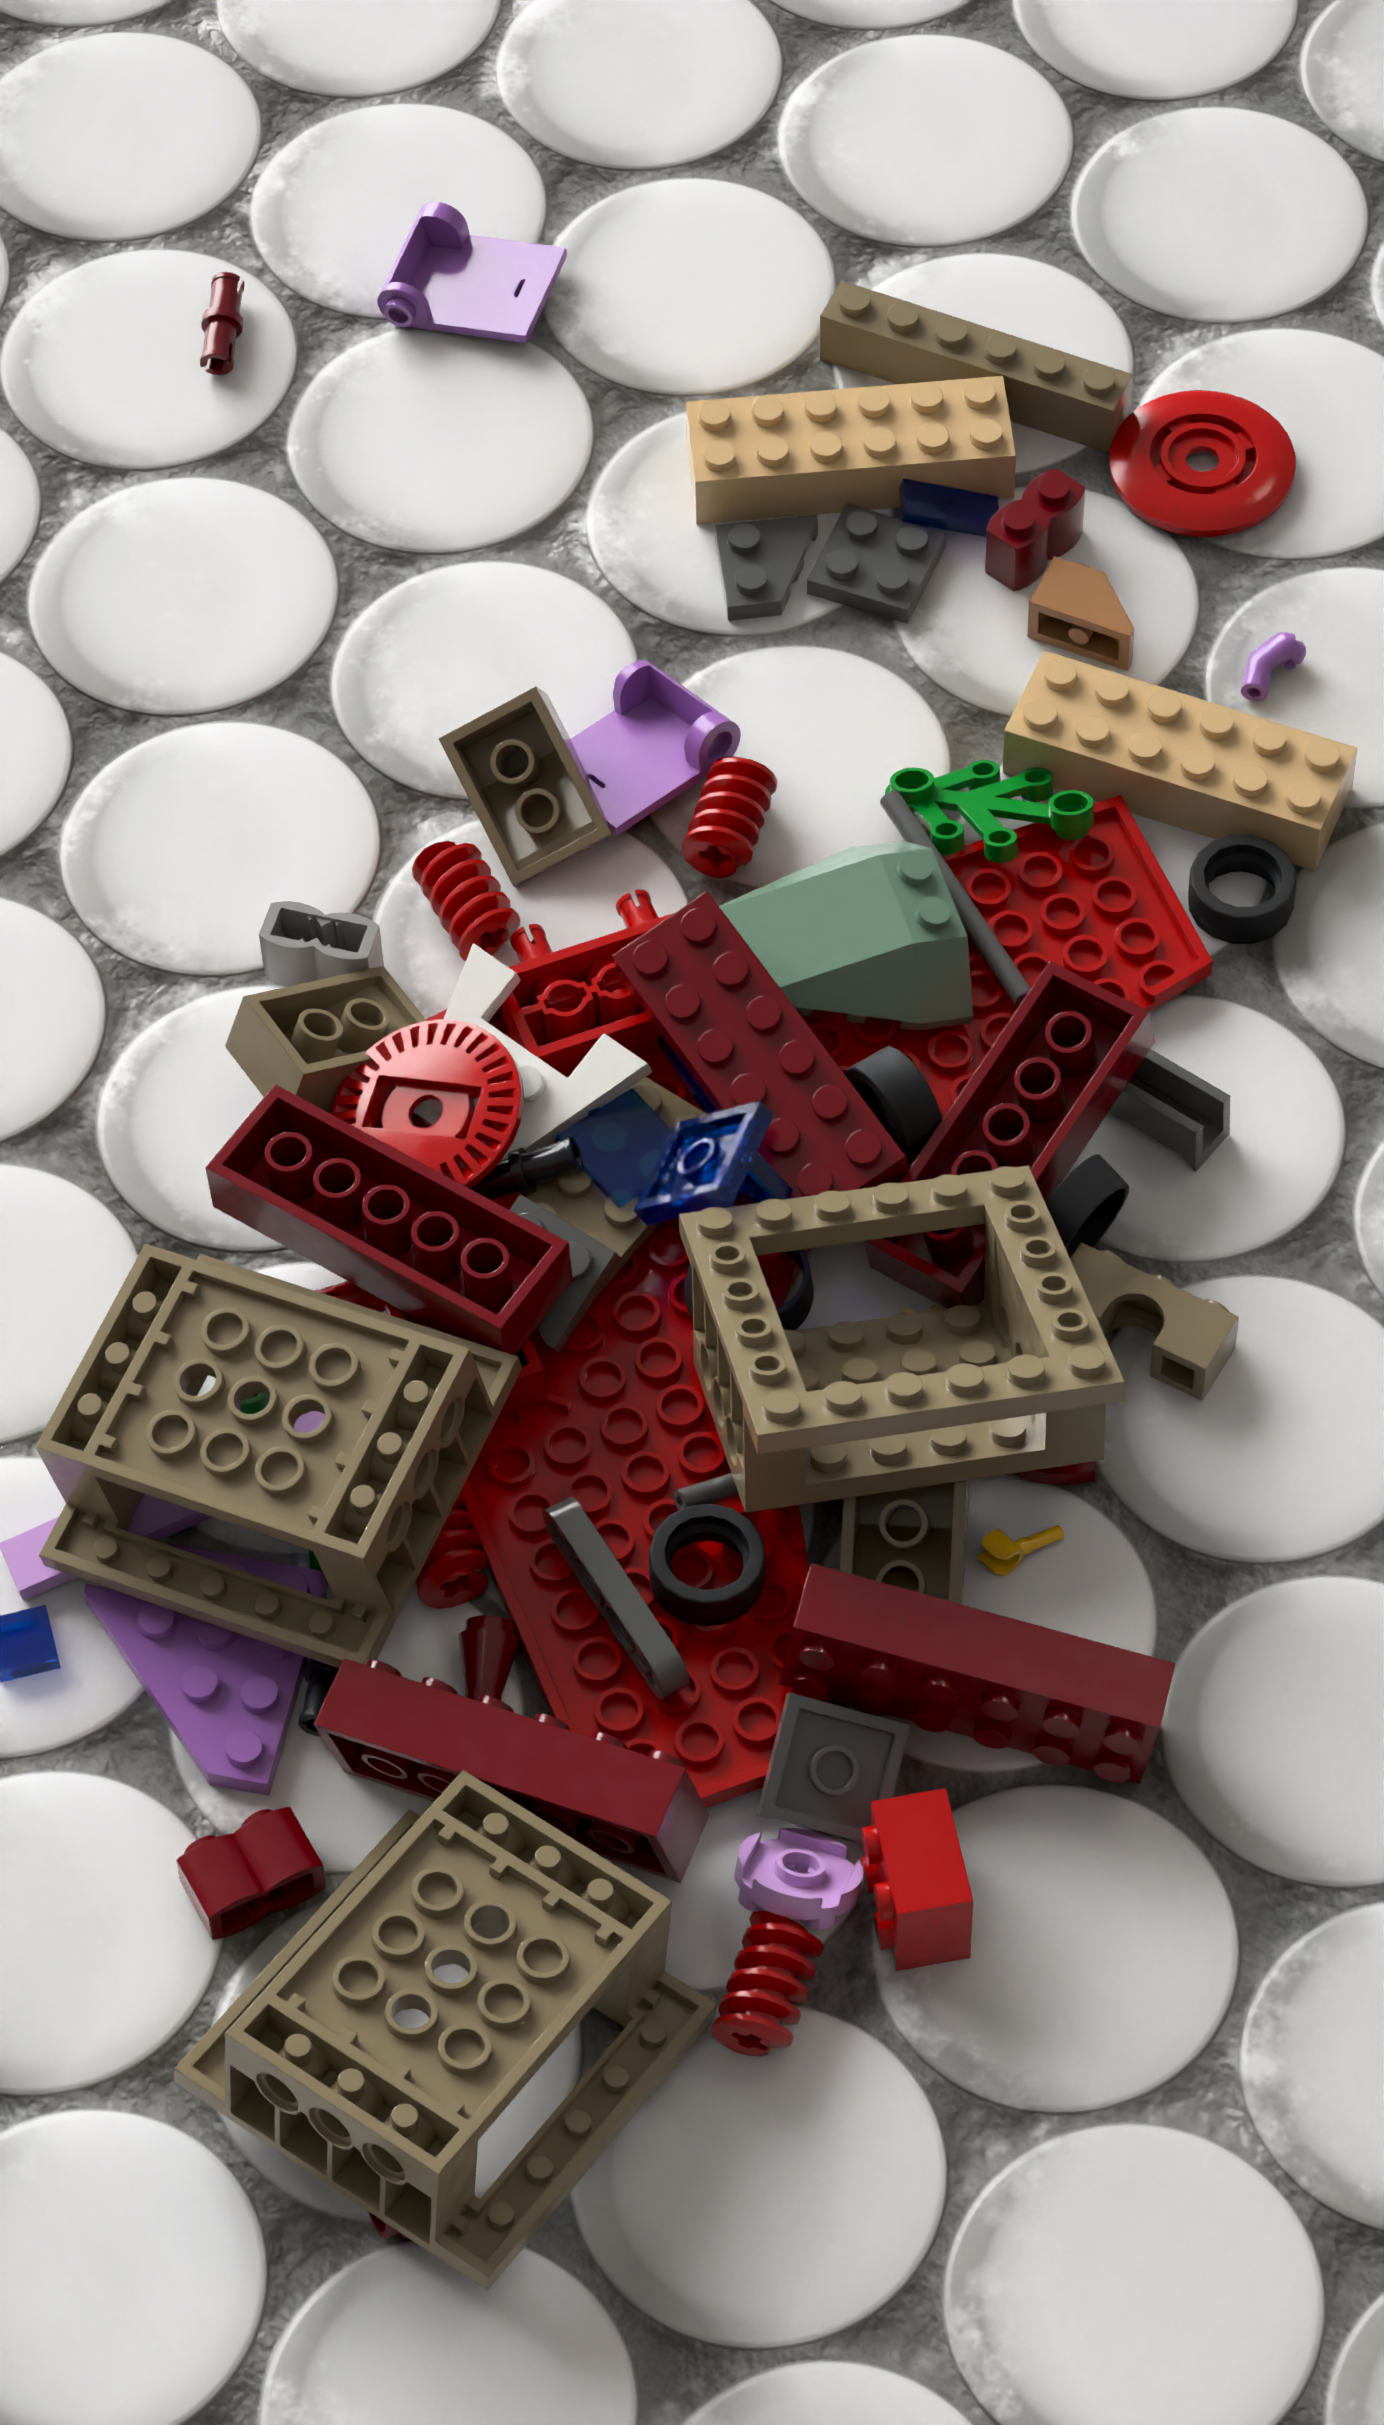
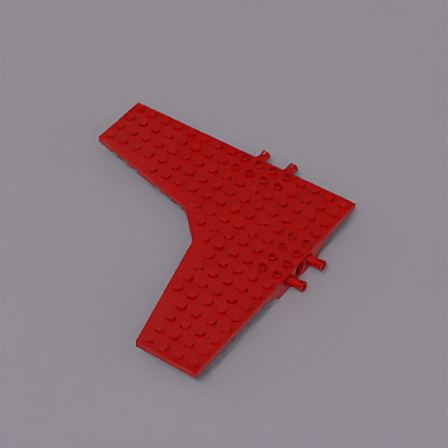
M1121 795L1093 803L1094 824L1089 828L1088 834L1081 839L1065 840L1056 835L1051 825L1032 823L1013 830L1017 834L1018 855L1009 862L995 863L987 860L984 856L983 840L965 845L963 850L956 854L942 855L1031 988L1048 962L1052 961L1151 1012L1212 975L1213 960ZM635 890V896L640 904L637 907L630 892L623 895L617 901L615 908L619 916L622 917L626 929L556 952L552 951L546 939V933L539 924H529V930L534 938L532 941L529 940L524 927L519 928L512 934L510 944L513 950L516 951L521 963L509 968L517 973L521 981L489 1020L488 1023L567 1078L602 1034L605 1033L649 1064L653 1072L646 1076L647 1078L728 1126L622 983L614 964L613 954L672 915L669 914L659 918L647 891ZM968 936L973 1005L971 1024L915 1031L900 1029V1021L866 1017L864 1024L846 1022V1014L813 1010L811 1017H801L844 1074H846V1070L849 1067L887 1046L900 1050L924 1076L936 1098L943 1119L1018 1007L1014 1005ZM447 1009L426 1020L444 1019ZM609 1103L550 1144L562 1141L570 1136L577 1140ZM383 1106V1108H382V1110H381L380 1117H379V1121H378V1128H379V1129H382V1128H383V1124H382V1114H383L384 1106ZM412 1114L414 1126L418 1128L430 1127ZM733 1132L731 1133L730 1144L592 1302L561 1352L557 1353L544 1342L537 1328L518 1350L515 1356L519 1357L522 1370L460 1492L464 1499V1507L462 1509L471 1516V1530L478 1534L479 1549L487 1557L488 1570L509 1619L515 1624V1633L520 1640L521 1647L551 1716L567 1724L570 1727V1731L590 1738L593 1732H601L621 1740L626 1744L628 1750L646 1756L649 1755L650 1751L655 1750L676 1757L684 1763L705 1808L763 1788L786 1694L794 1693L800 1695L793 1688L779 1684L794 1621L809 1572L799 1505L745 1513L740 1496L715 1503V1505L732 1508L750 1519L763 1538L766 1555L765 1580L760 1598L745 1615L728 1624L702 1627L681 1622L664 1611L651 1590L649 1550L654 1532L669 1515L678 1511L674 1501L675 1490L731 1473L694 1366L693 1318L688 1311L684 1298V1283L690 1262L679 1232V1214L702 1211L710 1207L726 1208L755 1204L768 1199L782 1200ZM520 1192L511 1193L492 1201L510 1210ZM809 1248V1249H804L805 1252H806V1254H807V1256H808V1254H809L811 1248ZM785 1252L757 1256L776 1309L783 1306L801 1270L796 1261ZM349 1281L314 1290L434 1329ZM568 1497H573L577 1500L677 1649L689 1674V1686L663 1700L654 1695L555 1546L544 1523L543 1510ZM708 1540L692 1542L678 1549L672 1557L671 1569L673 1575L686 1585L710 1590L723 1588L737 1581L742 1574L743 1561L739 1553L729 1546ZM827 1697L822 1699H816L819 1701L831 1703L830 1698Z

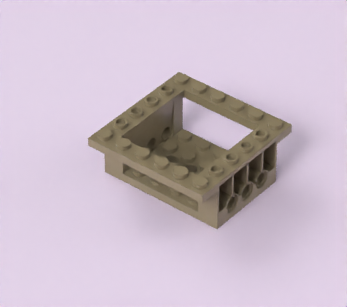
M1029 1165L1021 1167L1005 1166L992 1171L963 1175H941L935 1179L899 1184L884 1183L877 1187L841 1192L826 1191L819 1195L784 1200L768 1199L760 1203L726 1208L710 1207L702 1211L679 1214V1232L692 1267L694 1366L745 1513L1104 1460L1106 1404L1124 1401L1125 1381ZM984 1224V1303L969 1306L956 1305L948 1309L913 1314L900 1313L891 1317L857 1322H839L834 1325L801 1330H784L757 1256Z
M145 1243L35 1446L66 1503L41 1549L39 1557L46 1567L336 1668H340L344 1658L365 1665L369 1659L377 1660L522 1370L519 1357L203 1254H199L197 1260ZM208 1375L216 1378L215 1384L210 1391L197 1396ZM256 1393L270 1396L267 1406L258 1413L245 1414L239 1411L242 1402L248 1396ZM310 1411H318L325 1414L322 1424L317 1429L311 1432H298L294 1430L295 1422L301 1415ZM147 1494L313 1551L334 1597L330 1601L132 1533L126 1529L144 1495Z
M462 1770L422 1816H419L410 1809L403 1815L174 2068V2082L488 2291L716 2018L717 2004L665 1971L672 1907L670 1899ZM456 1964L463 1967L468 1972V1976L457 1983H446L437 1979L433 1972L441 1965ZM594 2007L625 2027L480 2199L476 2197L475 2181L478 2140L588 2011ZM418 2009L424 2012L429 2020L421 2027L405 2028L397 2024L393 2017L401 2010Z

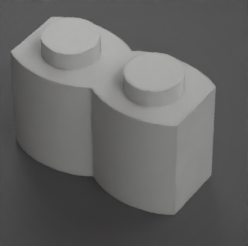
M281 901L270 904L259 932L264 975L270 980L288 987L384 966L380 926L374 921L352 913H330L325 915L315 907L300 902Z

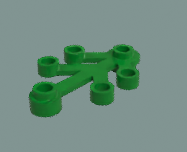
M990 760L975 761L967 768L935 778L926 769L905 768L891 776L890 784L885 790V794L890 791H898L915 817H918L930 831L931 840L941 855L956 854L965 847L963 825L958 821L949 820L941 809L958 811L983 838L985 858L995 863L1009 862L1018 855L1016 832L1004 828L995 817L1048 824L1055 830L1058 837L1065 840H1077L1085 837L1089 832V828L1094 824L1093 798L1089 794L1078 790H1067L1053 795V775L1049 770L1039 767L1026 769L1020 775L1002 781L1000 766ZM966 787H968V789L970 790V791H967V792H959V791H958V790L964 789V788H966ZM1021 795V797L1026 801L1014 800L1011 798ZM1050 798L1048 804L1035 803L1045 801Z

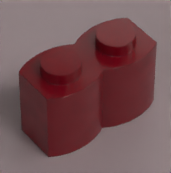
M1057 468L1048 470L1033 479L1024 490L1022 499L1005 505L989 521L986 531L985 573L1012 591L1021 590L1034 583L1044 573L1048 560H1052L1054 556L1060 557L1079 541L1083 531L1085 486Z
M290 1807L274 1811L271 1809L257 1811L246 1818L241 1827L234 1833L218 1837L213 1835L201 1837L192 1842L186 1848L184 1854L176 1859L180 1882L212 1940L236 1934L254 1925L269 1913L279 1912L296 1906L326 1887L323 1864Z

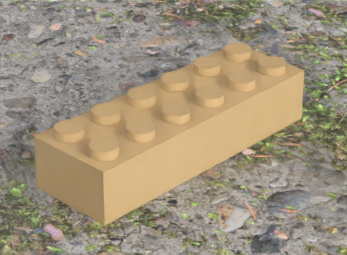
M1003 376L686 402L687 450L696 524L841 513L846 503L868 510L1014 498L1016 452Z
M1044 650L1004 730L1002 772L1018 776L1029 768H1045L1053 775V788L1061 791H1083L1089 794L1093 801L1096 802L1121 795L1131 813L1216 840L1229 835H1253L1269 840L1287 853L1292 864L1316 871L1352 791L1358 748Z

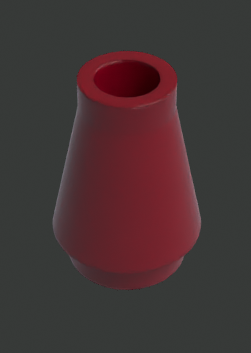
M490 1615L474 1616L466 1620L465 1630L459 1633L466 1698L477 1701L479 1696L486 1695L502 1701V1695L520 1642L519 1638L514 1635L515 1624L512 1621Z

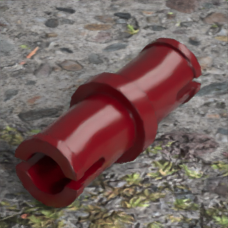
M221 272L213 276L211 280L212 289L209 309L205 310L202 315L201 328L205 333L203 352L200 357V366L205 367V371L213 375H225L232 371L236 338L241 335L243 330V317L240 314V307L245 282L244 280L240 281L239 275L231 272Z

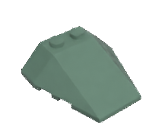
M905 841L850 847L719 906L801 1016L811 1017L813 1010L846 1014V1022L862 1024L865 1023L866 1017L900 1021V1029L915 1031L971 1024L973 1005L968 936L932 848Z

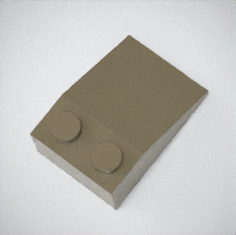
M537 686L438 738L514 887L613 835L563 723L548 694Z
M380 966L243 996L225 1047L263 1097L276 1084L331 1114L334 1099L342 1081L362 1063L365 1064L371 1060L365 1053L369 1048L387 1035L403 1027L427 1020L385 967Z
M970 1480L843 1498L840 1571L962 1604Z

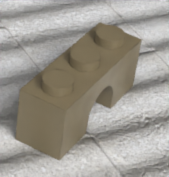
M1081 1242L1070 1259L1105 1338L1116 1328L1127 1325L1140 1326L1149 1330L1157 1337L1152 1344L1150 1376L1203 1401L1236 1348L1239 1316L1230 1313L1219 1302L1198 1298L1177 1288L1172 1281L1161 1275L1147 1274L1126 1264L1118 1255L1110 1251L1097 1250Z

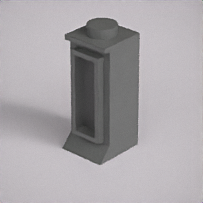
M1152 1049L1149 1050L1109 1111L1182 1154L1195 1172L1230 1135L1231 1096Z

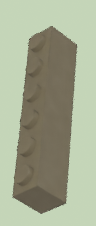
M840 281L820 315V359L895 384L1003 376L1010 421L1100 451L1110 453L1115 434L1120 425L1131 414L1133 374L849 282Z

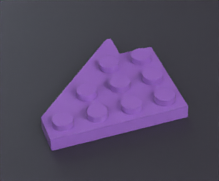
M167 1544L324 1599L327 1595L329 1584L321 1570ZM85 1584L83 1592L87 1606L208 1784L269 1796L308 1657L107 1587Z

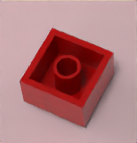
M946 1788L871 1801V1826L861 1827L862 1844L865 1856H861V1865L864 1871L863 1880L867 1894H875L878 1912H874L873 1917L880 1950L891 1949L896 1971L971 1958L973 1897Z

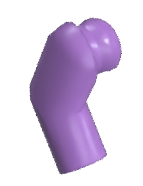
M1281 632L1275 634L1251 652L1247 659L1241 686L1242 696L1250 701L1264 700L1268 695L1272 672L1278 665L1282 663L1287 669H1294L1296 664L1303 662L1306 656L1304 643L1295 640L1296 636L1292 633Z

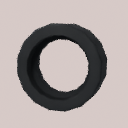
M1229 835L1210 842L1197 853L1190 868L1188 886L1189 911L1197 926L1213 938L1232 944H1254L1273 937L1287 925L1294 909L1296 872L1286 852L1271 841L1253 835ZM1230 872H1248L1260 876L1269 882L1275 889V895L1269 901L1253 907H1236L1224 903L1215 897L1209 890V883L1216 877Z
M887 1046L849 1067L846 1070L845 1076L899 1146L908 1161L917 1156L942 1121V1114L932 1090L914 1063L900 1050Z
M715 1504L687 1506L669 1515L654 1532L649 1550V1578L652 1594L664 1611L681 1622L702 1627L728 1624L745 1615L760 1598L765 1580L766 1565L763 1538L751 1520L732 1508ZM709 1540L722 1543L738 1552L742 1557L743 1570L741 1576L737 1581L718 1589L703 1590L690 1587L677 1579L671 1569V1560L675 1552L692 1542Z

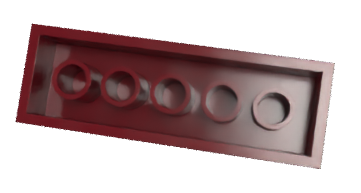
M708 891L612 955L622 983L728 1127L731 1128L733 1134L782 1200L819 1195L826 1191L841 1192L877 1187L884 1183L899 1184L909 1170L906 1156Z
M1049 961L900 1183L935 1179L941 1175H963L992 1171L1005 1166L1021 1167L1029 1165L1042 1197L1046 1201L1064 1180L1155 1043L1149 1011ZM984 1224L862 1241L872 1269L937 1304L941 1303L942 1307L946 1309L956 1305L969 1306L981 1304L984 1300Z
M276 1084L205 1167L214 1208L432 1328L496 1350L515 1355L573 1282L568 1241Z
M811 1563L794 1621L779 1685L793 1688L795 1692L808 1698L822 1699L827 1697L852 1704L857 1710L871 1715L880 1716L888 1714L910 1720L921 1729L930 1732L950 1731L968 1736L988 1748L1002 1749L1008 1747L1033 1754L1038 1760L1046 1764L1056 1766L1069 1764L1094 1771L1096 1775L1108 1781H1131L1140 1784L1161 1727L1176 1663Z
M346 1658L343 1659L313 1725L344 1772L434 1802L461 1771L464 1770L601 1857L678 1883L682 1882L708 1821L709 1814L684 1763L676 1757L655 1750L650 1751L649 1755L646 1756L628 1750L626 1744L621 1740L601 1732H593L590 1738L570 1731V1727L567 1724L546 1714H536L534 1719L513 1713L514 1710L508 1704L490 1696L481 1695L477 1701L457 1695V1691L453 1687L438 1679L424 1677L420 1683L401 1677V1673L396 1668L379 1660L369 1659L364 1665Z

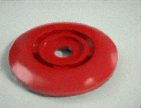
M1191 390L1161 396L1142 405L1130 414L1120 425L1113 438L1110 448L1109 471L1114 488L1124 504L1146 522L1176 534L1193 537H1215L1244 531L1258 525L1275 513L1287 499L1292 489L1296 471V456L1293 444L1286 430L1278 420L1257 404L1228 393ZM1207 452L1214 455L1219 463L1214 469L1202 472L1192 469L1186 460L1193 453Z
M437 1019L422 1021L387 1035L365 1052L366 1056L370 1057L371 1060L365 1064L362 1063L342 1081L334 1099L332 1115L469 1189L483 1180L503 1159L515 1139L524 1109L522 1077L510 1052L494 1035L485 1029L458 1020ZM479 1097L475 1108L474 1099ZM429 1099L440 1101L443 1110L441 1117L435 1124L426 1128H418L413 1125V1111L421 1102ZM383 1106H384L383 1114H382V1124H383V1128H382V1129H379V1128H378V1121H379V1117H380L381 1110H382V1108H383Z

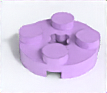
M781 1828L779 1829L778 1839L760 1842L762 1832L751 1835L741 1844L734 1877L740 1889L738 1901L747 1910L753 1912L766 1911L788 1918L799 1919L802 1924L809 1928L824 1930L832 1928L836 1924L837 1916L851 1910L859 1899L864 1872L863 1866L858 1860L854 1867L846 1859L848 1848L834 1838L805 1829Z

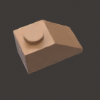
M1054 556L1029 601L1027 637L1128 671L1132 664L1134 627L1106 574L1092 569L1085 564L1074 563Z

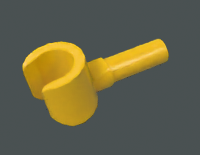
M1059 1525L1013 1542L1000 1529H995L983 1538L981 1545L986 1550L981 1552L978 1558L994 1573L1006 1576L1019 1565L1023 1556L1030 1554L1031 1551L1064 1539V1532Z

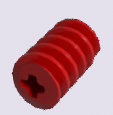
M724 756L714 762L708 770L706 783L701 789L700 800L695 806L694 817L688 826V834L682 842L681 852L685 861L694 869L707 876L721 879L730 877L736 872L737 867L747 865L752 860L753 847L759 840V829L764 826L765 812L770 809L771 795L777 789L778 780L770 769L754 760L735 756Z
M443 841L424 848L416 857L412 866V876L421 886L423 895L430 901L432 910L440 918L442 927L448 932L452 944L459 950L460 957L466 962L473 943L490 955L496 953L520 926V916L513 908H510L509 898L501 892L499 881L494 876H491V868L482 860L481 851L474 844L463 843L456 845L455 842Z
M459 1494L415 1582L419 1599L426 1606L436 1609L452 1608L476 1598L488 1588L489 1580L485 1575L481 1574L487 1566V1557L481 1550H477L480 1546L479 1537L473 1530H469L472 1526V1519L470 1514L462 1510L464 1499L461 1494Z
M766 1911L752 1912L749 1918L751 1927L746 1929L741 1941L743 1949L738 1952L734 1961L736 1971L731 1973L727 1981L726 1989L728 1994L723 1996L718 2007L720 2017L715 2019L711 2028L713 2037L723 2046L736 2053L759 2057L768 2055L771 2047L786 2048L792 2044L794 2038L792 2033L782 2025L798 2024L802 2014L791 2003L805 2002L809 1994L807 1987L798 1980L806 1981L813 1979L817 1969L807 1958L820 1957L824 1950L822 1942L814 1935L808 1933L803 1926L788 1917Z

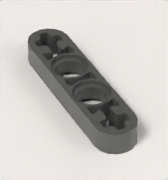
M568 1497L543 1510V1520L552 1541L654 1695L663 1700L689 1686V1674L677 1649L577 1500L573 1497Z

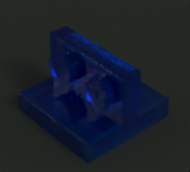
M759 1100L676 1122L633 1211L649 1226L677 1219L679 1214L702 1211L710 1207L726 1208L760 1203L768 1199H789L793 1189L757 1152L774 1115Z

